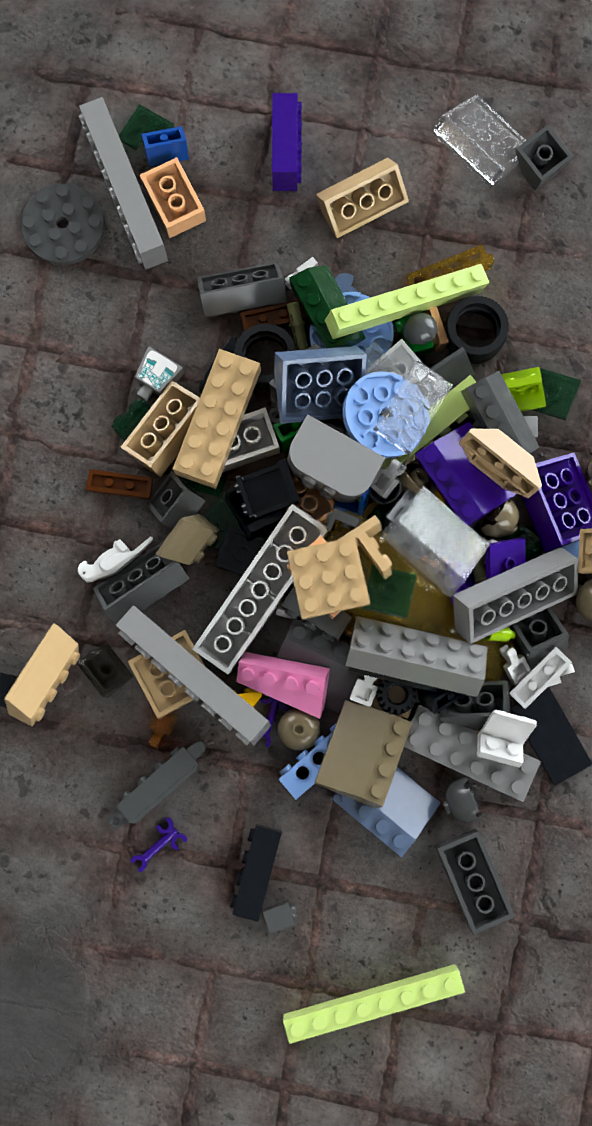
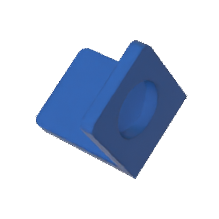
M371 487L361 495L360 501L352 503L336 501L333 508L360 517L367 508Z

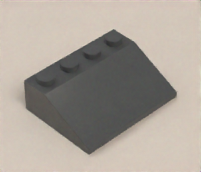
M294 619L276 658L330 668L325 707L340 714L344 701L352 702L350 695L357 677L360 679L364 678V675L350 672L349 667L345 666L350 644L343 641L338 642L337 640L331 642L322 636V631L318 629L313 631L303 624L304 622Z

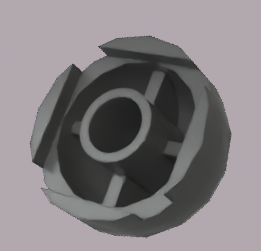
M465 776L448 786L446 791L447 801H444L443 804L447 814L452 813L458 821L469 823L482 819L483 813L479 812L477 808L480 804L471 783H467L468 777Z

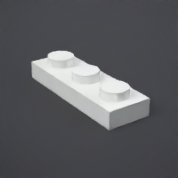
M555 647L509 694L526 709L572 661Z

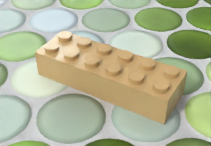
M222 349L218 350L174 464L173 471L175 475L214 489L217 488L260 375L261 367L259 362Z

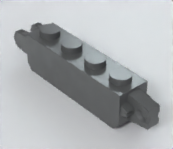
M197 741L188 749L186 746L181 749L179 746L168 754L171 757L165 763L160 761L152 768L154 772L148 778L144 775L135 783L136 789L131 793L128 790L118 798L120 802L116 805L117 809L107 819L112 828L116 830L127 822H139L198 771L200 763L197 759L206 751V743Z

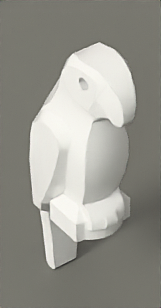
M150 536L133 551H130L119 539L114 542L113 548L100 555L93 565L87 564V561L80 563L78 573L86 582H93L113 576L138 557L154 539Z

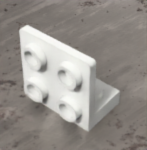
M494 710L478 733L477 757L520 768L523 764V744L537 726V721L504 711Z

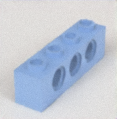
M336 723L329 729L331 733L326 738L322 735L315 741V747L310 752L304 750L296 757L298 762L291 767L288 764L279 772L282 775L279 778L280 782L295 799L299 798L315 784L314 782L321 764L314 763L313 755L316 752L326 753ZM301 766L309 770V775L305 779H300L296 775V770Z

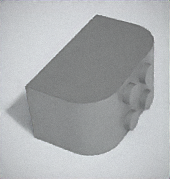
M307 414L291 443L287 464L292 475L302 481L301 484L310 490L313 488L321 492L320 495L328 500L333 498L342 503H352L359 500L361 495L368 490L385 457Z

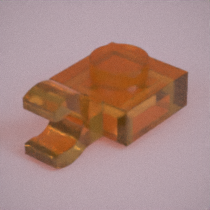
M169 713L158 719L155 714L149 727L155 730L149 745L159 748L164 734L171 736L179 716Z

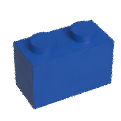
M182 126L142 134L148 167L162 165L176 157L179 162L189 160L187 141Z

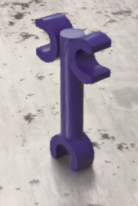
M272 697L268 700L260 699V702L263 704L271 703L266 716L271 725H273L279 706L284 711L290 709L285 707L283 702ZM272 726L262 736L267 739L265 747H269L271 744L269 734Z
M170 817L165 818L169 824L167 829H163L160 824L156 826L157 830L164 835L142 855H135L131 859V863L138 859L142 861V867L138 869L139 872H142L147 867V861L170 841L172 848L177 850L179 849L175 842L177 838H181L184 842L188 840L185 834L179 833L173 826L174 823Z

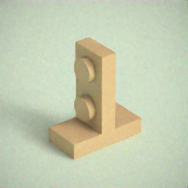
M373 516L338 540L355 536L357 546H361L385 580L392 575L391 566L393 564L386 554L381 555L378 550L380 546L375 538L372 537L382 531L380 521L376 516Z

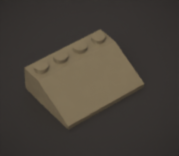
M345 700L314 783L374 809L383 807L412 722L388 712Z

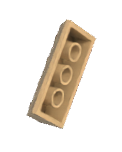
M389 158L315 194L321 212L336 238L409 202L398 164Z
M171 381L121 448L145 468L161 477L179 454L200 397Z
M53 623L5 697L8 714L32 727L36 721L39 722L42 719L46 704L53 701L57 694L56 688L60 683L63 684L69 674L68 669L71 664L75 665L80 657L78 643L58 625Z

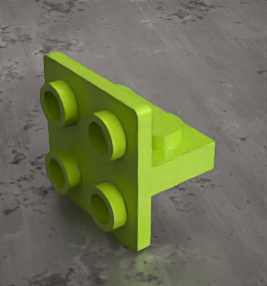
M539 367L501 374L521 412L546 407Z

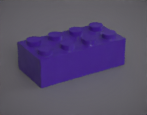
M272 93L273 191H297V183H301L302 102H297V93Z

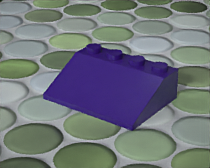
M470 422L432 442L415 454L416 461L463 529H466L517 495L503 489L469 462L459 441L471 429H474Z
M575 453L535 463L542 486L530 498L523 497L522 495L545 553L579 541L580 529L592 528V494Z

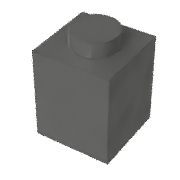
M289 900L263 909V915L270 934L296 925L295 918H298L295 905H290Z

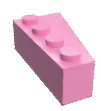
M245 652L238 664L237 682L320 719L326 703L330 668Z

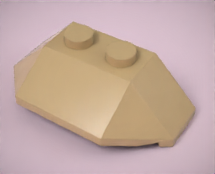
M471 429L459 441L469 462L503 489L530 498L541 488L542 484L534 457L501 430Z

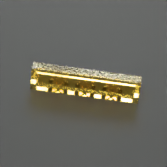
M479 245L406 274L409 285H414L417 283L414 282L413 278L417 276L424 277L426 279L423 281H427L482 264L484 271L492 268L495 260L491 253L487 255L483 245ZM480 252V258L469 261L471 255ZM459 261L464 263L453 269L450 268L452 262ZM437 268L445 271L438 275L431 276L433 270Z

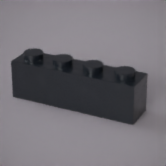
M256 824L255 829H250L247 841L251 842L249 851H244L242 863L246 865L244 872H239L236 885L240 887L238 895L233 894L230 904V908H234L232 915L259 921L282 834L281 830Z

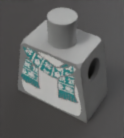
M148 347L135 375L136 381L142 385L136 395L144 401H147L152 393L160 396L171 381L177 383L184 375L183 367Z

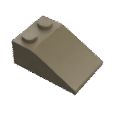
M201 514L181 518L155 554L159 557L187 565L195 562L199 563L206 554L204 552L208 545L211 546L218 538L216 534L219 528Z

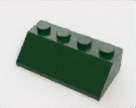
M327 265L309 267L289 277L290 286L323 349L351 347L366 339L363 331L332 339L325 319L332 309L348 305Z

